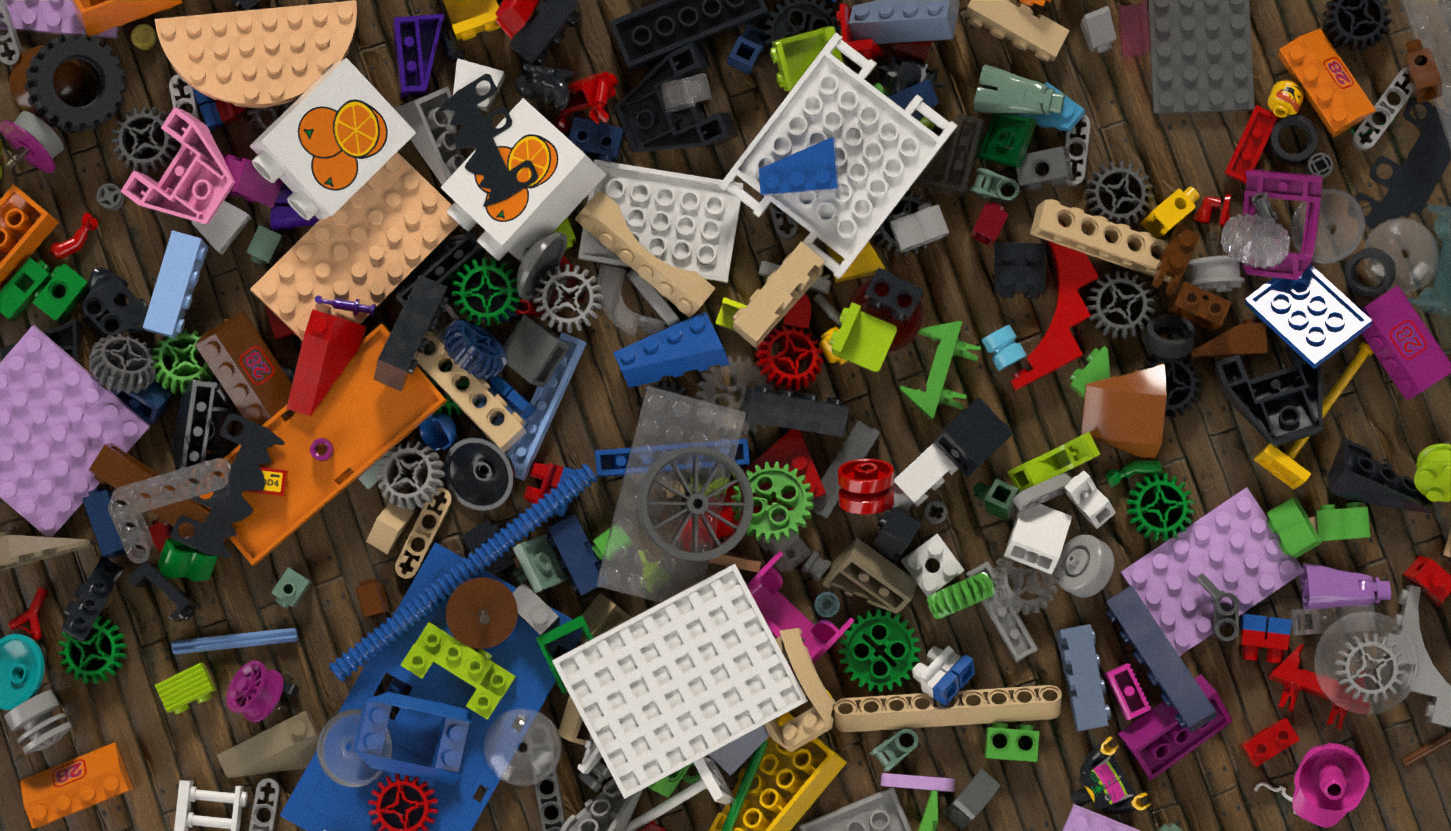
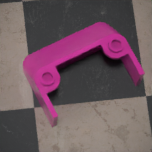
M779 551L756 574L747 587L775 639L781 636L779 630L801 629V637L805 640L803 644L807 647L814 665L850 627L854 620L850 618L840 629L827 620H821L816 625L810 622L778 591L783 585V579L780 573L772 566L783 555ZM789 662L788 665L790 666L793 674L796 675L791 663Z

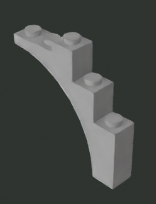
M1408 585L1405 590H1401L1398 604H1401L1400 613L1395 615L1392 626L1393 629H1396L1395 633H1384V636L1388 637L1386 646L1388 647L1392 642H1395L1397 645L1392 652L1402 651L1403 653L1396 658L1397 661H1405L1408 665V668L1403 670L1406 672V675L1401 676V681L1404 684L1403 690L1432 697V700L1427 702L1425 708V716H1428L1427 722L1451 728V686L1435 668L1424 646L1419 626L1418 610L1421 587ZM1377 648V651L1380 652L1379 658L1386 656L1381 649Z

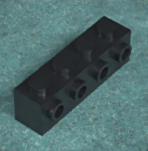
M755 385L754 389L746 387L741 418L745 421L844 437L849 407L842 404V399L827 397V401L818 400V395L803 393V397L795 396L794 391L779 389V393L769 391L770 387Z

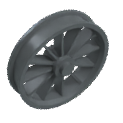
M686 447L663 455L648 469L638 490L637 512L643 531L658 549L678 559L703 561L725 554L743 538L752 519L753 494L747 476L732 458L720 451L707 447ZM687 455H693L692 491L674 461ZM698 455L716 460V463L698 492ZM670 463L686 492L685 494L680 493L656 478L667 464ZM722 464L729 470L734 479L709 494L703 495L719 466ZM653 482L681 497L680 502H649V494ZM737 482L741 503H708V498ZM649 505H680L681 510L653 526L649 514ZM708 505H741V513L737 525L707 509ZM704 512L734 529L732 534L723 543L720 544ZM683 513L686 514L668 544L662 539L656 529ZM698 516L716 546L704 552H698ZM690 517H692V553L674 547Z

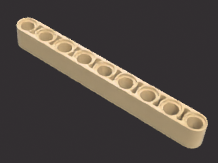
M1053 685L959 691L946 706L926 693L843 698L834 705L835 727L841 732H861L1047 720L1057 718L1061 714L1062 693L1058 687Z

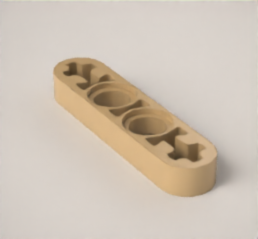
M436 488L439 491V495L444 492V498L447 499L446 504L441 503L437 509L442 511L441 516L434 511L427 510L429 505L434 508L437 503L434 499L435 495L432 494L430 496L432 503L425 502L424 508H422L396 561L395 571L401 578L411 579L416 576L452 504V495L445 488ZM426 515L435 516L436 525L434 528L426 529L422 525V520ZM417 537L425 541V548L420 552H415L411 548L412 540ZM408 551L412 555L420 556L418 562L415 559L411 562V567L414 568L412 573L407 572L404 575L402 573L403 568L400 565L401 563H407L410 558L405 556L406 552Z

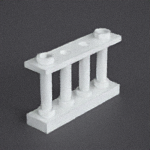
M179 781L174 831H188L193 825L240 831L242 807H246L248 792H244V786H236L235 793L197 790V787H193L194 781ZM196 800L234 803L232 819L194 815V812H191V803Z

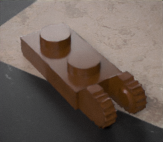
M1180 224L1174 227L1157 265V272L1152 286L1158 288L1162 284L1165 275H1168L1171 279L1166 287V293L1170 296L1174 293L1200 235Z

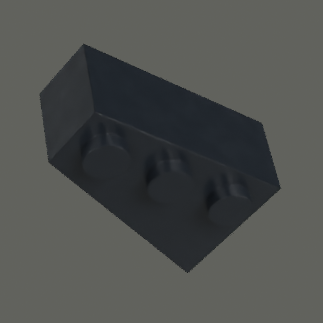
M74 319L67 324L44 332L46 336L84 368L81 321ZM17 343L1 349V360L6 357Z

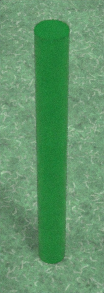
M767 740L753 752L721 831L733 830L769 743Z

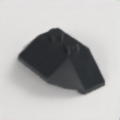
M472 231L466 232L463 235L446 238L401 283L400 290L395 298L404 307L418 276L422 275L447 286L445 296L449 297L448 304L456 297L452 296V292L460 291V287L453 285L454 281L461 283L463 280L457 276V273L461 272L464 276L468 273L463 267L465 264L471 270L475 268L472 264L474 259L478 262V266H481L486 249L477 242L478 237ZM479 272L470 277L466 287L470 285V282L478 278Z
M191 380L179 399L172 447L177 480L196 481L198 477L204 476L227 456L229 440L221 436L220 430L226 417L233 413L234 407L217 382ZM232 421L227 426V431L229 434L231 431Z

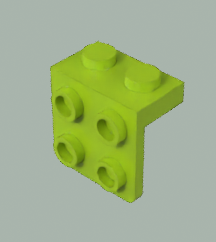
M852 302L849 309L845 307L839 319L842 325L839 332L834 330L829 345H832V355L870 371L879 372L896 335L897 328L893 324L862 312L861 306Z

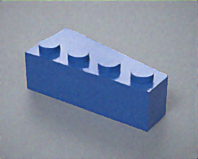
M706 311L613 352L629 388L661 381V377L669 375L678 377L683 376V372L698 369L700 372L709 370V366L720 364L721 367L730 365Z

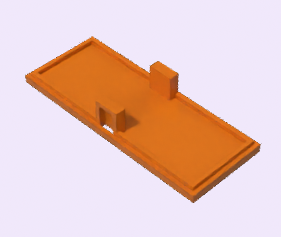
M383 323L362 340L359 352L351 359L340 378L338 377L312 416L293 411L288 417H282L289 410L286 409V405L262 425L281 438L285 444H274V446L268 447L266 450L270 456L271 463L259 464V467L287 470L288 478L285 496L251 492L241 493L243 498L253 508V512L244 520L234 522L238 526L236 529L237 534L232 536L230 540L251 565L255 566L447 402V399L418 365L413 375L409 374L402 392L374 380L378 358L390 335L389 330ZM324 438L334 445L333 456L328 461H318L310 454V447L316 439ZM325 444L318 446V454H326L327 446ZM241 445L235 448L204 476L223 484ZM203 483L197 488V494L202 499H209L214 493L213 487L208 483ZM194 484L189 488V491H190V492H191V490H192Z

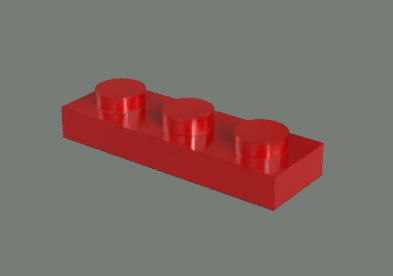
M1258 105L1255 106L1224 175L1246 184V171L1255 169L1278 116Z

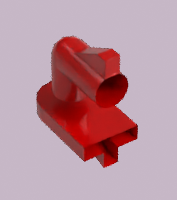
M1226 194L1219 222L1222 228H1231L1230 206L1232 195ZM1205 197L1202 206L1195 213L1192 220L1209 224L1212 209H1221V198Z

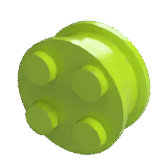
M1445 441L1443 444H1435L1423 449L1418 455L1416 463L1415 486L1421 494L1433 502L1451 501V442Z

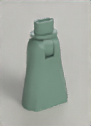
M989 65L982 67L979 79L981 87H978L976 91L974 112L1040 115L1044 113L1049 115L1050 112L1061 114L1065 94L1055 93V89L1049 88L1045 84L1017 76Z

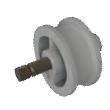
M1217 231L1207 232L1209 257L1189 260L1187 267H1191L1192 276L1190 284L1205 291L1217 289V292L1232 291V288H1240L1241 284L1245 283V279L1240 277L1239 263L1243 261V257L1236 255L1219 256Z

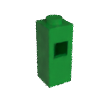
M30 257L1 289L0 312L7 319L14 322L35 299L36 291L41 286L48 284L51 280V274L49 273L51 267L41 259L36 262Z

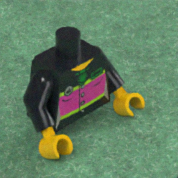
M1108 737L1102 745L1087 754L1079 769L1081 776L1078 778L1082 789L1070 795L1075 805L1082 807L1091 802L1095 810H1101L1105 814H1125L1135 810H1144L1151 806V803L1147 805L1142 804L1141 798L1146 796L1147 793L1136 795L1113 754L1117 751L1119 745L1115 748L1108 746V742L1111 741L1112 737Z

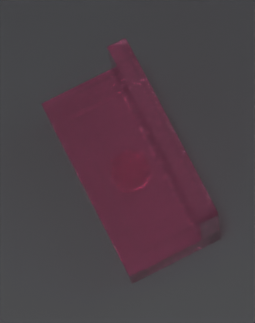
M1141 1L1139 5L1119 6L1121 57L1147 56L1150 51L1147 1Z

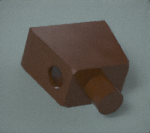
M1420 39L1407 42L1408 54L1405 55V65L1417 104L1441 97L1442 80L1431 49H1423Z

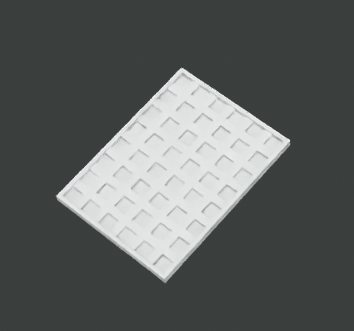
M735 564L552 660L624 799L808 701Z

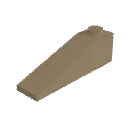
M0 532V571L93 547L95 542L87 539L6 535V532Z

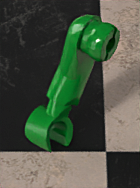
M1136 459L1121 467L1119 471L1117 469L1107 471L1106 479L1110 488H1112L1121 479L1129 478L1136 473H1149L1151 477H1153L1154 473H1157L1161 477L1163 469L1158 460Z

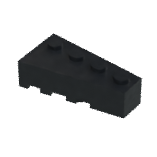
M422 275L418 276L378 358L374 380L402 392L409 374L413 375L418 364L416 359L419 353L423 354L427 346L428 339L426 337L429 331L433 333L439 319L436 318L438 311L443 312L449 299V297L445 296L447 286Z

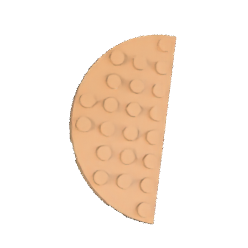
M354 0L155 19L157 35L166 57L172 64L173 69L191 87L214 100L218 99L232 103L234 106L249 108L271 107L296 100L333 64L345 59L356 30L357 2Z

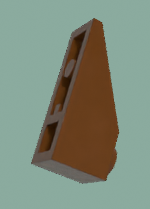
M1244 319L1243 324L1231 328L1192 350L1188 354V359L1221 358L1240 355V357L1265 355L1268 353L1266 324L1259 323L1258 319Z

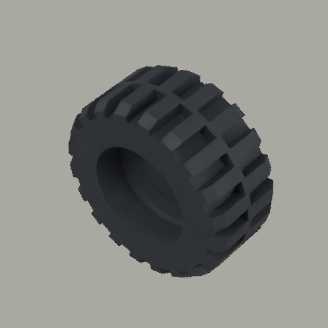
M68 34L50 41L33 56L30 61L31 65L27 68L25 75L27 77L25 91L29 93L27 100L30 105L33 104L36 111L34 113L38 117L42 116L50 127L56 126L59 131L63 132L72 131L73 133H80L92 130L106 123L107 120L118 112L117 108L123 103L124 97L122 96L127 87V83L123 81V77L126 76L125 69H121L119 66L120 58L118 55L114 57L110 52L112 48L108 44L102 45L100 39L96 37L88 38L86 34L74 36ZM69 60L81 61L87 64L95 73L98 81V93L88 105L72 107L64 103L56 94L53 86V75L57 67L63 62Z

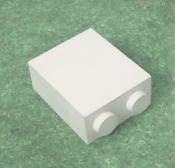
M1042 504L1018 512L1004 556L1052 574L1060 558L1072 516Z

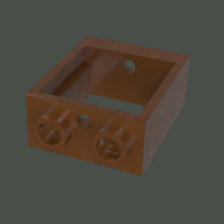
M1184 282L1176 290L1167 312L1182 316L1191 323L1214 332L1222 326L1232 302ZM1203 295H1207L1208 300H1204Z

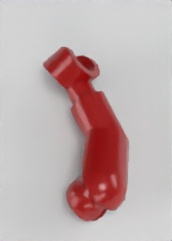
M86 212L82 217V226L80 229H77L73 238L60 244L53 243L50 246L49 252L56 259H63L80 251L88 237V231L98 227L97 219Z

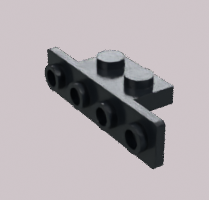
M105 557L100 558L86 584L80 583L73 595L77 598L76 602L70 601L63 614L67 618L61 628L63 632L84 642L119 579L123 567Z

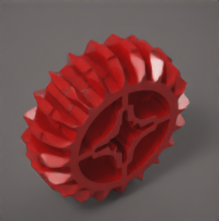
M781 324L778 329L774 327L771 330L770 334L757 346L760 350H757L755 353V357L759 358L756 366L763 367L759 372L760 375L767 374L768 376L766 383H770L773 380L775 382V389L783 385V389L789 390L792 387L795 392L800 389V386L806 388L809 382L813 383L816 380V375L821 372L819 365L823 363V359L818 356L822 354L823 349L815 348L819 340L811 341L812 332L805 335L803 333L804 328H799L796 331L795 326H789L787 329L784 324ZM780 341V352L775 356H771L772 345ZM807 359L805 372L798 374L799 363ZM777 367L782 368L785 371V373L779 370Z
M395 773L396 781L393 782L392 778L388 775L385 777L388 783L387 786L382 782L377 783L382 791L372 790L371 794L378 798L377 801L369 800L368 804L376 805V810H370L368 813L369 815L377 814L378 818L374 819L372 824L376 825L381 822L382 826L378 831H385V829L389 831H419L418 829L420 828L423 831L430 830L425 823L426 821L432 824L435 823V819L429 817V814L438 813V809H431V804L438 803V799H429V796L434 794L435 790L425 791L429 784L428 781H424L419 785L420 778L414 777V780L410 781L411 776L405 775V779L402 780L401 774ZM404 785L415 788L423 799L410 800L406 795ZM396 787L395 802L383 807L385 796L391 789ZM402 799L406 800L405 803L416 804V806L406 809L405 815L401 814L402 811L391 810V808L400 805ZM424 807L421 819L411 827L410 815L412 811ZM384 814H397L400 817L403 829L391 825L386 820Z

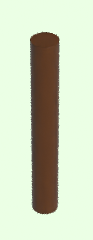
M1451 731L1401 758L1400 760L1404 767L1407 768L1451 743Z

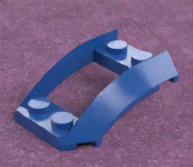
M386 691V693L364 700L353 751L370 768L454 785L462 775L458 772L469 723H473L471 710ZM392 706L442 717L431 767L381 757Z

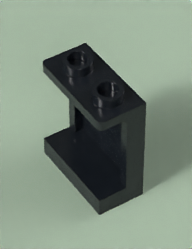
M978 397L932 441L968 477L1014 433Z
M144 561L127 579L133 586L144 588L152 581L175 602L178 607L169 616L171 621L181 622L184 620L186 622L196 612L194 607L198 603L171 578L162 575L159 567L153 562Z

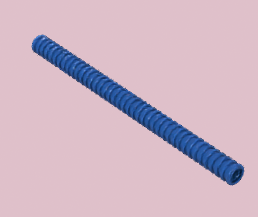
M583 463V468L580 470L577 468L574 475L572 473L569 475V479L564 478L563 483H558L555 490L553 488L550 489V494L545 493V497L543 499L539 498L537 504H531L532 508H526V512L524 514L520 513L518 519H512L513 523H507V527L505 529L501 528L499 534L495 533L494 538H488V542L486 544L482 543L480 549L476 548L475 553L472 554L470 552L468 554L469 557L467 559L464 557L461 564L456 563L457 567L454 569L451 567L448 574L445 572L442 579L440 577L437 578L438 582H432L429 589L427 587L424 589V593H418L419 597H413L410 604L408 602L405 604V608H399L400 612H394L392 618L388 617L386 619V623L381 622V627H375L373 633L369 632L367 634V638L362 637L361 642H356L354 648H348V653L343 652L342 657H337L335 663H329L334 675L344 682L347 675L349 677L352 675V671L357 672V667H363L366 660L368 662L371 660V656H377L376 652H382L385 645L387 647L390 646V641L395 642L396 637H401L404 630L406 632L409 631L408 627H414L415 622H420L423 615L425 617L428 616L427 612H433L435 606L439 607L441 605V601H447L446 597L451 596L458 586L471 580L473 576L477 577L479 571H485L484 567H490V563L492 561L496 562L498 556H504L503 552H509V548L511 546L515 547L517 541L522 542V537H528V533L530 531L534 532L536 526L541 527L540 523L543 521L546 523L549 516L551 518L554 516V512H560L559 508L562 506L565 508L568 501L570 503L573 501V497H579L578 493H584L587 486L589 488L592 486V482H598L594 472L587 464Z

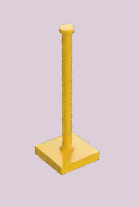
M1361 343L1359 352L1323 400V418L1368 355L1371 356L1374 353L1367 343ZM1309 437L1294 441L1285 454L1269 443L1257 453L1253 460L1294 490L1305 483L1311 475L1309 471L1293 460Z

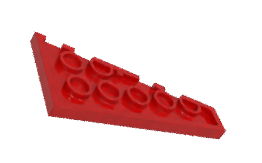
M791 429L743 470L747 476V470L753 474L756 472L755 465H758L761 470L765 469V462L769 463L770 468H774L777 461L780 469L789 464V472L797 468L799 472L798 477L805 475L806 481L804 484L810 483L811 490L809 492L813 493V500L826 495L801 432L797 429ZM737 482L727 487L723 493L714 495L708 500V503H734L731 496L739 495L734 491V486H738ZM764 483L759 487V489L762 491H767L772 487V485L770 483ZM786 492L783 498L792 499L796 493ZM708 505L707 509L734 525L738 523L734 519V515L738 512H732V505ZM753 506L754 514L762 510L761 506ZM704 512L718 540L732 534L734 529ZM698 516V548L712 543L713 540ZM690 517L679 536L685 552L692 551V517Z

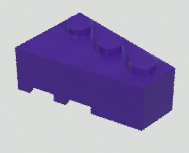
M444 14L394 17L392 27L399 98L425 96Z

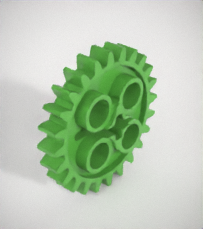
M777 461L774 468H770L769 463L765 462V469L762 470L758 465H755L756 472L754 474L747 470L746 473L752 494L759 496L753 497V506L762 507L759 513L752 514V519L747 529V536L750 537L756 533L757 541H760L765 536L769 544L772 537H775L777 543H780L781 536L783 535L787 540H790V532L799 535L798 526L807 527L804 518H812L811 513L807 510L814 509V504L809 502L814 499V495L809 492L811 490L810 483L804 484L806 481L805 475L798 477L799 472L797 468L789 472V464L780 469ZM764 483H770L772 485V487L767 491H762L759 489V487ZM734 486V491L739 495H732V502L741 503L739 487ZM786 492L796 493L792 499L783 498ZM732 505V512H738L734 515L735 521H738L741 505ZM787 508H794V510L790 511ZM778 514L786 516L782 522H776L773 518Z

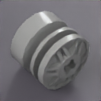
M52 690L36 695L18 705L4 716L11 731H18L24 728L25 733L17 739L19 744L31 740L30 743L22 748L25 755L52 746L73 728L70 722L58 726V723L67 717L65 713L55 716L51 714L60 705Z

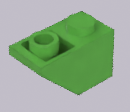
M1105 346L1100 351L1095 348L1086 358L1089 362L1084 369L1078 367L1070 376L1073 382L1069 387L1083 399L1085 384L1110 377L1108 349Z

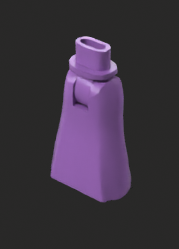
M1306 562L1302 565L1305 572L1300 574V584L1303 591L1302 603L1304 610L1343 606H1368L1373 603H1379L1380 600H1391L1390 582L1380 581L1379 577L1373 579L1369 575L1337 570Z

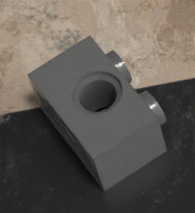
M1063 146L1025 154L1021 168L1016 167L1019 186L1027 188V191L1040 190L1042 185L1049 183L1052 186L1067 184L1066 180L1073 179L1069 149ZM1047 163L1049 165L1048 174L1040 176V167Z

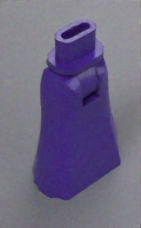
M286 184L281 185L274 207L271 208V231L315 225L319 219L315 215L310 220L301 217L287 200L293 192Z

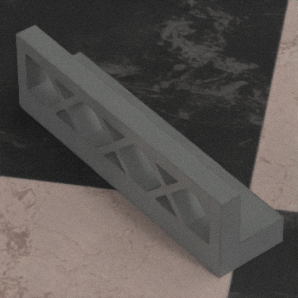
M859 420L857 421L821 480L826 495L811 501L814 504L812 512L825 520L828 519L839 501V489L841 487L838 485V468L846 462L865 459L878 438L880 431L868 427Z

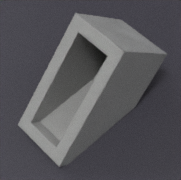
M1108 6L1084 15L1079 26L1090 52L1098 51V53H1103L1113 48L1112 44L1115 43L1117 38Z
M524 583L512 593L517 603L518 614L540 635L545 634L560 618Z

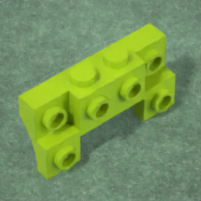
M428 622L420 637L413 644L401 663L402 667L423 679L435 662L477 688L466 707L489 720L516 678L515 675L490 660L492 655L483 649H478L476 652Z

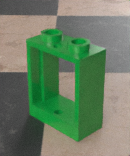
M582 615L536 637L562 694L567 693L568 690L552 662L554 658L548 645L580 629L583 630L587 641L594 639Z

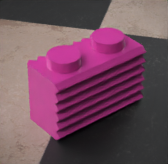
M1128 663L1104 673L1126 720L1135 718L1151 709V706H1148L1149 702L1146 701L1147 697L1144 696V692H1141L1142 688L1139 687L1138 679L1132 673L1131 664Z

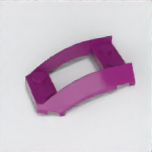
M1263 169L1247 170L1242 223L1236 254L1243 257L1242 266L1247 275L1298 280L1313 260L1320 215L1323 177L1315 174L1303 175L1263 171ZM1263 192V194H1268V198L1307 202L1301 253L1254 249L1258 224L1257 211L1252 202L1254 195Z

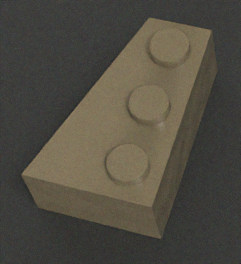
M856 538L828 567L822 585L828 588L830 585L845 590L844 594L851 597L853 594L868 599L867 603L898 614L912 600L918 581Z

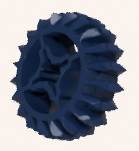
M463 319L457 320L445 331L442 340L444 350L448 352V356L454 360V363L458 364L461 369L466 370L468 374H473L476 378L481 377L484 380H492L505 368L504 366L508 359L506 350L501 347V342L497 341L495 336L491 335L489 330L483 329L481 325H476L473 321L469 322Z

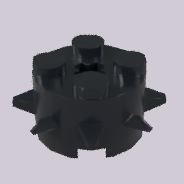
M891 56L888 66H878V69L886 74L883 86L887 88L886 93L890 95L930 79L933 89L934 87H945V84L937 80L940 69L933 67L932 71L928 70V64L904 57L903 61L899 62L896 56Z

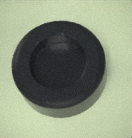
M283 680L282 693L296 698L300 690L299 687Z

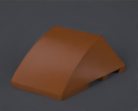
M1164 363L1145 370H1135L1130 374L1118 377L1113 376L1085 384L1080 433L1083 435L1090 432L1092 439L1146 460H1155L1162 444L1167 398Z

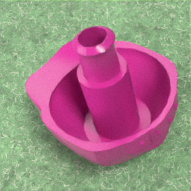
M1335 743L1317 745L1310 748L1295 774V790L1292 799L1294 812L1301 818L1318 826L1332 827L1347 812L1354 810L1364 796L1370 781L1368 770L1360 756L1353 749Z

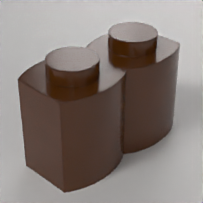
M374 578L359 582L360 587L355 588L363 618L371 619L391 613L383 583L377 582Z

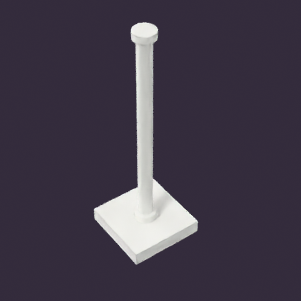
M706 755L696 760L694 764L701 775V780L629 822L626 831H636L704 789L709 790L715 802L725 805L733 802L734 796L714 759Z

